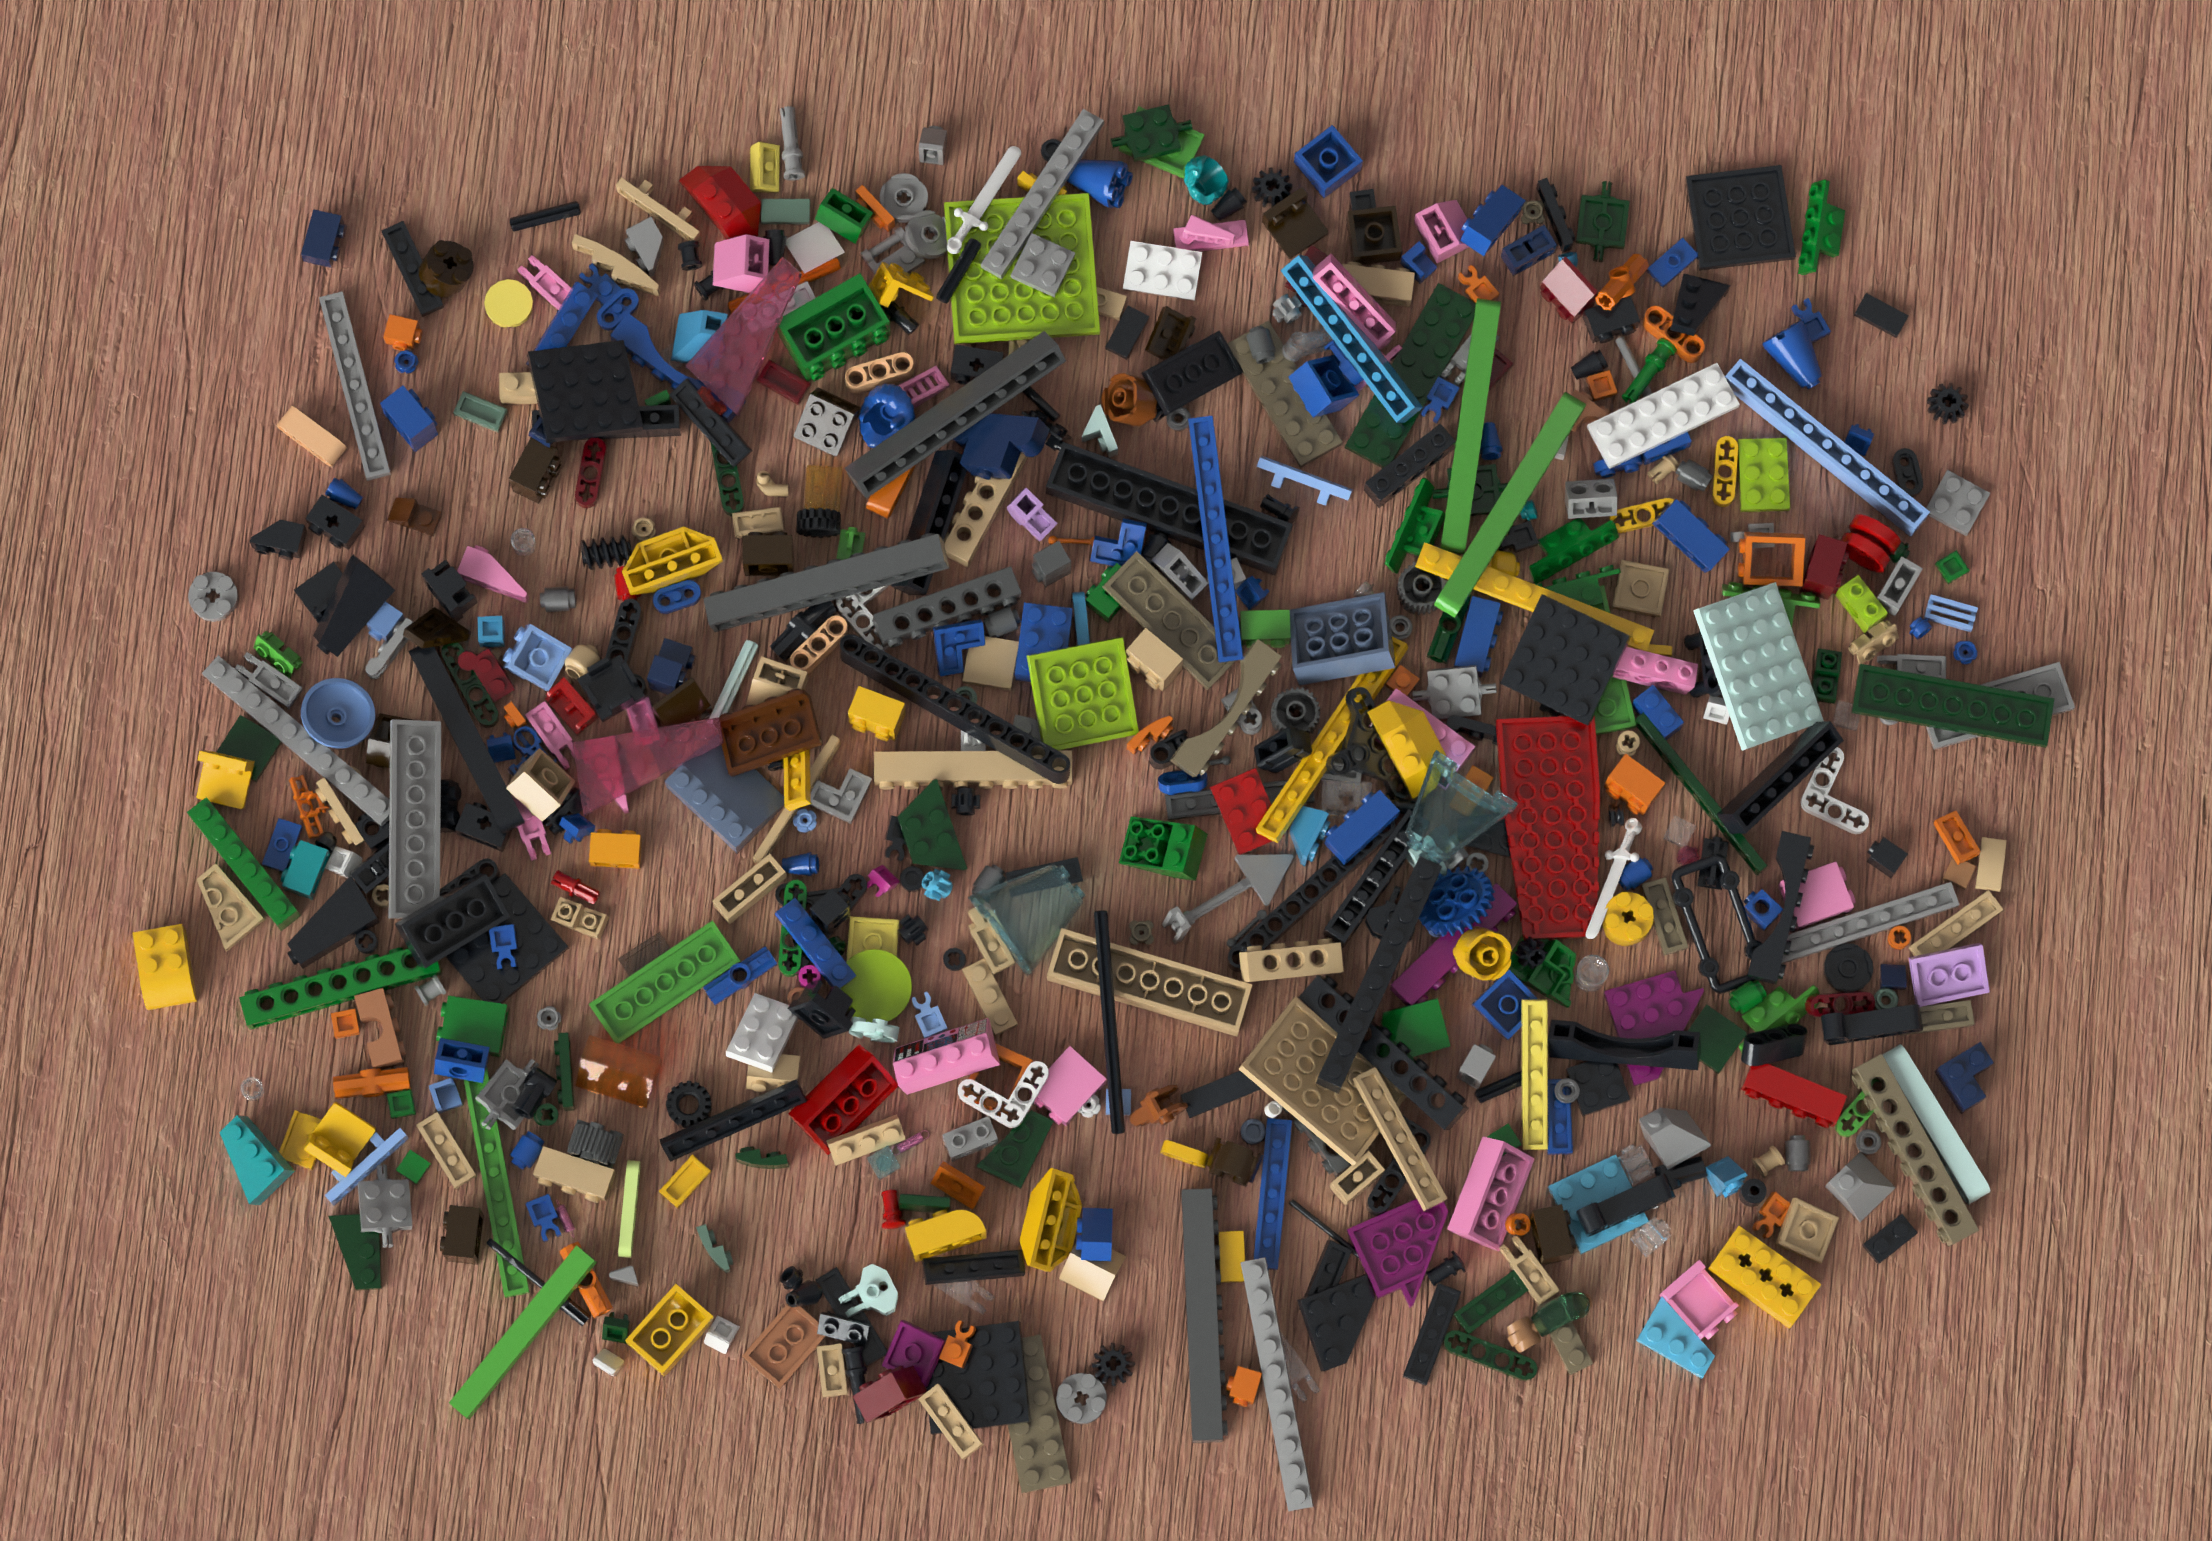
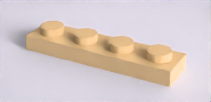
M1988 890L1912 944L1909 950L1914 956L1951 949L2001 913L2003 908Z

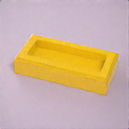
M692 1154L659 1190V1193L678 1209L711 1173V1170Z
M1244 1231L1219 1232L1221 1283L1244 1282L1241 1262L1245 1261Z

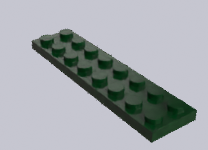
M1440 283L1437 284L1402 345L1403 349L1398 352L1391 364L1423 408L1428 401L1427 396L1438 376L1441 377L1442 372L1448 366L1472 324L1476 307L1475 302ZM1374 394L1347 441L1345 449L1383 469L1395 459L1422 409L1405 423H1396Z
M1859 664L1851 713L2046 748L2055 698Z

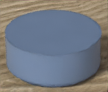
M1257 1119L1245 1121L1240 1131L1243 1141L1250 1145L1259 1144L1264 1139L1266 1133L1264 1124Z

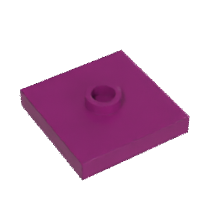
M901 1320L882 1366L892 1370L901 1365L904 1368L914 1366L922 1383L927 1387L946 1340L906 1320Z

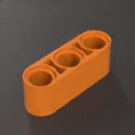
M1660 306L1648 308L1643 318L1644 329L1657 340L1662 338L1671 342L1677 350L1675 354L1684 361L1695 363L1700 360L1705 348L1704 341L1696 334L1692 336L1678 332L1679 338H1671L1667 332L1671 331L1673 316ZM1655 315L1660 318L1661 322L1657 324L1652 323L1648 317ZM1694 345L1698 348L1699 352L1695 354L1690 353L1686 347Z
M915 466L872 494L867 502L866 509L889 519Z

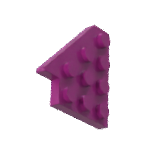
M1674 970L1604 991V996L1617 1036L1621 1038L1642 1039L1665 1035L1675 1030L1683 1031L1704 989L1700 988L1683 993ZM1627 1064L1633 1086L1658 1080L1664 1068Z
M1415 1199L1347 1229L1349 1238L1378 1299L1401 1289L1409 1308L1413 1307L1448 1215V1209L1444 1202L1423 1211L1418 1200Z

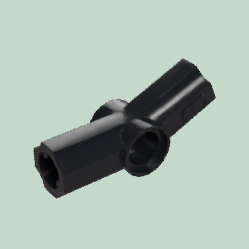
M828 601L810 606L804 612H799L787 624V629L769 647L781 659L786 661L803 642L836 613L837 610L833 603Z

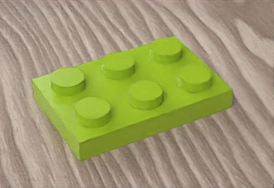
M1787 438L1738 439L1740 512L1789 511Z

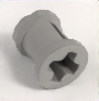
M436 974L432 976L430 981L420 987L418 985L414 987L425 1006L438 995L447 994Z

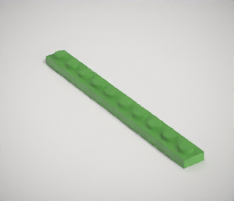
M486 1068L483 1083L464 1080L492 1234L495 1242L525 1265L498 1121L493 1124L490 1130L485 1128L487 1125L483 1127L481 1123L489 1115L487 1108L475 1099L490 1080L488 1068ZM496 1252L504 1297L508 1298L530 1293L527 1277Z

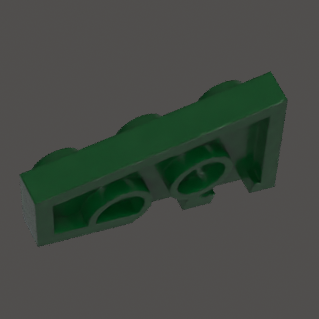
M1031 1110L1020 1126L1013 1128L976 1165V1168L1021 1189L1054 1121Z
M360 1214L328 1216L355 1289L357 1291L382 1289L380 1233L374 1231L361 1232Z

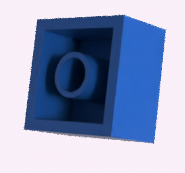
M1333 125L1297 151L1294 157L1295 165L1323 198H1326L1361 171L1363 160Z
M1335 354L1306 361L1288 377L1293 384L1294 390L1304 402L1306 410L1313 418L1341 411L1359 396L1355 386L1344 379L1339 368L1340 362Z
M402 385L380 402L385 417L410 447L417 452L438 435L436 430L438 424L433 413L427 407L422 408L423 406L419 402L420 398L413 389L408 391Z
M1508 969L1502 977L1491 984L1471 1005L1506 1040H1509L1521 1028V999L1538 998Z

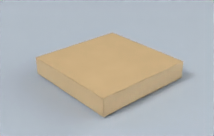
M1621 560V573L1618 574L1612 608L1661 617L1669 569Z
M985 636L984 646L968 648L962 682L1011 691L1019 642Z
M1792 1198L1775 1244L1813 1262L1822 1264L1839 1217L1803 1200Z

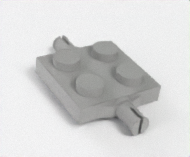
M1477 665L1430 669L1427 671V690L1413 691V701L1428 700L1431 705L1432 715L1437 719H1445L1453 715L1460 717L1482 715V695L1497 693L1496 683L1481 684L1478 678Z
M506 1059L475 1098L489 1112V1115L481 1123L483 1127L487 1125L485 1128L490 1130L497 1119L503 1121L512 1130L518 1127L524 1117L516 1114L512 1107L525 1086L523 1083L528 1073L535 1066L539 1067L537 1062L534 1064L535 1060L530 1059L525 1068L520 1069Z
M383 1164V1167L381 1165L376 1166L378 1179L374 1181H358L361 1232L374 1231L382 1233L383 1247L387 1248L388 1245V1248L393 1247L392 1233L399 1230H412L409 1179H388L387 1165Z

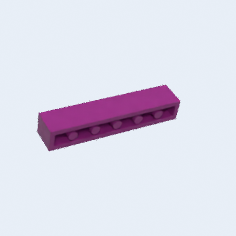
M1495 883L1492 886L1495 890V893H1493L1495 900L1490 902L1493 908L1486 909L1488 916H1481L1479 918L1481 920L1480 924L1474 922L1472 925L1473 927L1487 928L1497 933L1499 931L1497 926L1502 921L1507 923L1516 914L1514 909L1517 903ZM1468 927L1464 928V933L1469 930ZM1456 930L1454 936H1451L1449 931L1444 937L1441 936L1391 984L1390 990L1405 1005H1414L1427 1001L1428 997L1426 995L1432 989L1437 991L1446 982L1444 977L1450 971L1454 974L1460 969L1453 955V948L1462 936L1460 931Z

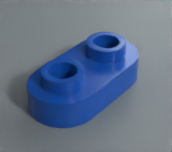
M629 288L619 290L598 310L597 321L599 326L604 330L611 331L617 327L627 313L632 315L639 306L637 293ZM630 300L631 304L624 306L623 301ZM607 316L614 317V320L612 322H606L605 318Z
M1640 454L1611 469L1608 468L1604 459L1595 462L1593 466L1596 475H1601V478H1608L1614 476L1615 472L1625 471V473L1635 472L1639 470V466L1643 462Z
M685 580L657 590L653 596V604L658 612L669 614L698 603L701 598V590L696 582ZM687 591L694 593L690 598L685 597L684 594ZM663 599H669L670 603L669 605L664 606L661 604V601Z
M1183 770L1166 772L1158 777L1159 790L1167 795L1190 791L1199 792L1208 785L1206 772L1202 776L1198 774L1194 778Z

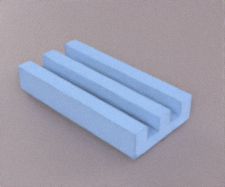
M1931 594L1924 619L1929 618V621L1971 632L1978 607ZM1933 603H1937V604L1944 605V606H1947V607H1951V608H1954V609H1958V610H1962V611H1965V612H1969V613H1971V614L1968 615V614H1965V613H1961V612H1957V611L1950 610V609H1947V608H1943V607H1940V606H1936V605H1933ZM1932 610L1952 617L1964 619L1968 621V624L1933 615L1930 613Z

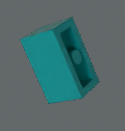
M302 840L299 841L298 846L294 845L290 853L291 864L289 869H284L280 880L283 883L282 887L284 890L313 900L331 855L329 851Z

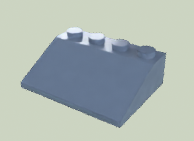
M1385 592L1290 610L1292 667L1299 686L1395 668L1394 646Z
M718 734L684 761L665 780L666 788L737 854L784 807V796L756 769L733 777L728 774Z

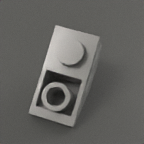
M649 217L626 229L627 238L624 240L630 252H636L638 256L636 262L639 268L644 272L646 271L649 277H652L655 274L664 241L652 217Z

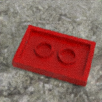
M1256 768L1210 787L1238 855L1272 842V840L1258 834L1256 831V827L1271 806Z

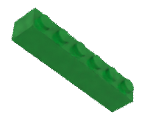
M207 797L187 812L192 821L280 931L284 930L301 916Z

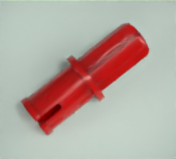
M560 870L555 872L553 876L555 880H551V884L569 892L571 897L575 895L591 904H595L599 899L600 892L582 883L580 878L574 879Z

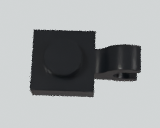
M1531 521L1512 526L1507 533L1508 536L1504 538L1498 550L1504 551L1513 547L1514 552L1517 553L1538 546L1539 542Z

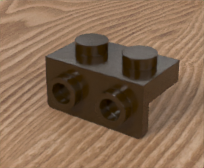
M1168 306L1162 307L1145 351L1164 361L1186 349L1187 340L1195 331L1194 324L1196 318L1193 316L1186 317Z

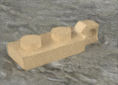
M977 906L969 910L968 915L973 922L968 925L970 933L992 974L995 975L1014 965L1015 961L993 920L989 916L983 918Z

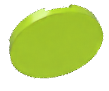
M877 949L865 950L851 957L846 963L855 973L856 977L843 986L841 990L853 999L850 1007H853L856 1012L852 1017L864 1018L866 1022L872 1023L873 1019L890 1021L901 1014L909 1003L912 993L911 976L905 964L894 954Z

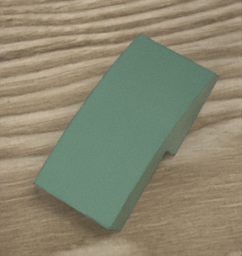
M706 1224L696 1227L709 1256L726 1274L730 1273L729 1266L734 1265L730 1250L724 1251L723 1245L713 1248L712 1245L717 1244L713 1229L708 1230Z

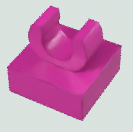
M884 865L873 869L868 875L871 880L867 882V888L876 884L879 887V891L875 896L879 897L894 889L900 881Z

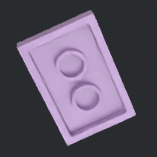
M1981 943L1908 958L1915 1004L1920 1005V1007L1990 993L1983 945Z

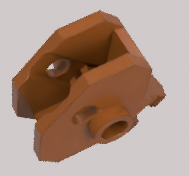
M1177 1084L1168 1085L1161 1089L1155 1088L1146 1093V1098L1140 1102L1142 1107L1130 1114V1123L1134 1126H1144L1151 1122V1124L1160 1123L1162 1126L1175 1119L1174 1116L1180 1114L1188 1107L1186 1102L1173 1105L1169 1098L1179 1089Z

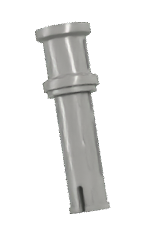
M787 106L780 109L784 151L781 155L782 160L785 161L784 179L794 181L804 178L805 171L802 170L801 164L803 152L798 146L795 108Z

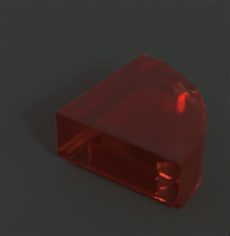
M702 386L697 391L707 408L720 415L728 410L722 400H715L711 394L712 391L707 387Z

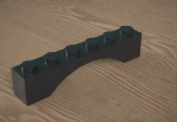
M1786 831L1781 833L1776 861L1781 869L1785 883L1784 910L1773 933L1764 943L1753 950L1747 978L1775 985L1778 979H1783L1786 965L1781 964L1783 954L1789 955L1792 942L1787 940L1789 930H1795L1797 917L1793 916L1795 907L1800 908L1803 893L1798 891L1800 883H1806L1809 871L1804 866L1806 859L1811 860L1815 846L1810 844L1811 837Z
M1551 1020L1548 1035L1549 1058L1698 1070L1701 1056L1700 1032L1675 1030L1668 1034L1651 1038H1621L1596 1032L1578 1022Z

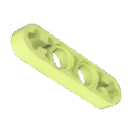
M627 1161L618 1257H632L641 1161Z

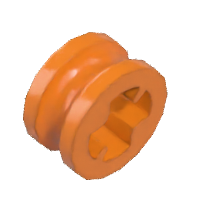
M1895 926L1887 936L1888 944L1898 950L1904 949L1911 940L1910 931L1904 926ZM1893 933H1903V940L1905 942L1902 943L1900 941L1899 943H1896L1894 941L1895 935H1893Z
M1512 1213L1505 1221L1506 1230L1511 1235H1525L1529 1232L1531 1226L1529 1217L1524 1213ZM1515 1220H1521L1519 1223L1521 1224L1520 1229L1515 1228L1517 1226Z

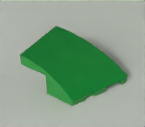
M1522 934L1510 953L1511 965L1509 970L1525 985L1554 1002L1569 1008L1571 1005L1570 991L1574 979L1573 967L1575 966L1576 953L1558 940L1539 939L1545 944L1543 949L1548 952L1545 955L1543 964L1535 966L1534 969H1531L1529 966L1523 967L1517 962L1519 957L1515 954L1519 942L1524 940Z
M1438 998L1414 1005L1402 1006L1382 1013L1381 1025H1384L1393 1033L1391 1038L1395 1042L1399 1043L1401 1041L1411 1049L1409 1054L1412 1057L1451 1046ZM1387 1044L1382 1045L1380 1048L1382 1057L1385 1058L1390 1054V1047Z

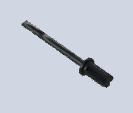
M490 1238L486 1242L489 1247L539 1288L545 1285L542 1279L493 1239ZM570 1297L560 1307L561 1311H564L581 1326L591 1316L573 1302Z

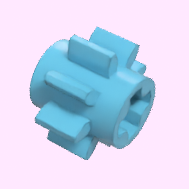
M934 869L933 872H928L922 880V887L926 889L924 895L938 901L941 898H946L951 893L953 887L952 882L948 880L950 874Z

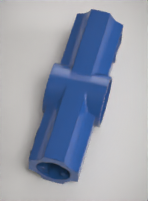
M765 946L741 963L734 964L730 970L704 986L703 989L716 1006L740 989L747 988L752 981L775 967L777 962ZM737 971H744L747 973V977L744 981L738 982L733 978L734 974Z

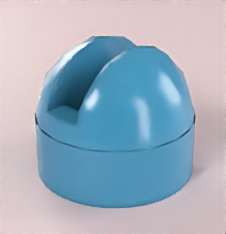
M1567 252L1558 255L1559 262L1566 256L1577 267V252Z

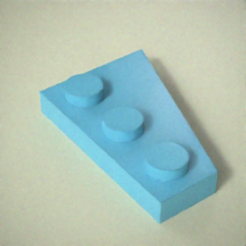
M1663 1297L1660 1298L1636 1340L1701 1379L1715 1357Z

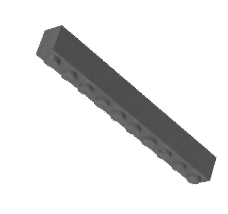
M1043 331L845 467V470L854 486L867 499L1066 362L1058 344Z
M929 533L921 536V539L914 541L903 540L892 547L881 546L875 548L870 553H855L848 559H833L828 561L826 565L819 567L815 565L808 566L803 569L804 571L797 573L786 572L775 579H761L757 581V584L749 586L738 585L733 590L727 592H713L709 597L703 599L709 626L714 632L949 569L944 541L939 534Z
M1212 1188L1184 1189L1181 1191L1192 1443L1222 1442L1223 1436H1228L1227 1420H1222V1410H1226V1395H1221V1385H1225V1370H1220V1360H1224V1345H1219L1218 1335H1223V1320H1218L1217 1310H1222V1297L1217 1295L1216 1285H1221L1220 1270H1215V1260H1220L1219 1245H1214V1235H1219L1218 1220H1213V1210H1217V1195H1212Z

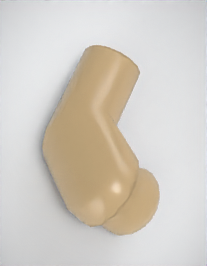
M760 471L757 474L756 484L765 495L788 497V484H775L767 471Z

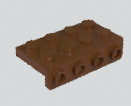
M792 689L780 697H769L763 703L744 706L742 710L735 713H724L713 721L714 727L719 732L728 774L731 777L823 745L811 696L803 689Z

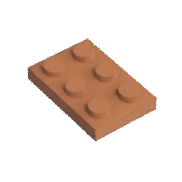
M787 1304L747 1349L742 1358L781 1390L827 1336L817 1334L819 1322L802 1307H790Z

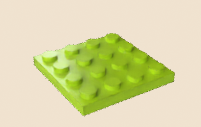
M1123 637L1026 655L1042 742L1056 750H1063L1132 736L1139 732Z

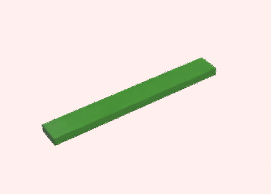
M576 1245L451 1399L449 1404L470 1420L597 1261Z

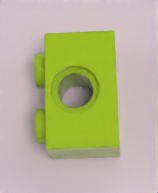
M1859 575L1841 586L1835 594L1864 634L1883 621L1888 614Z

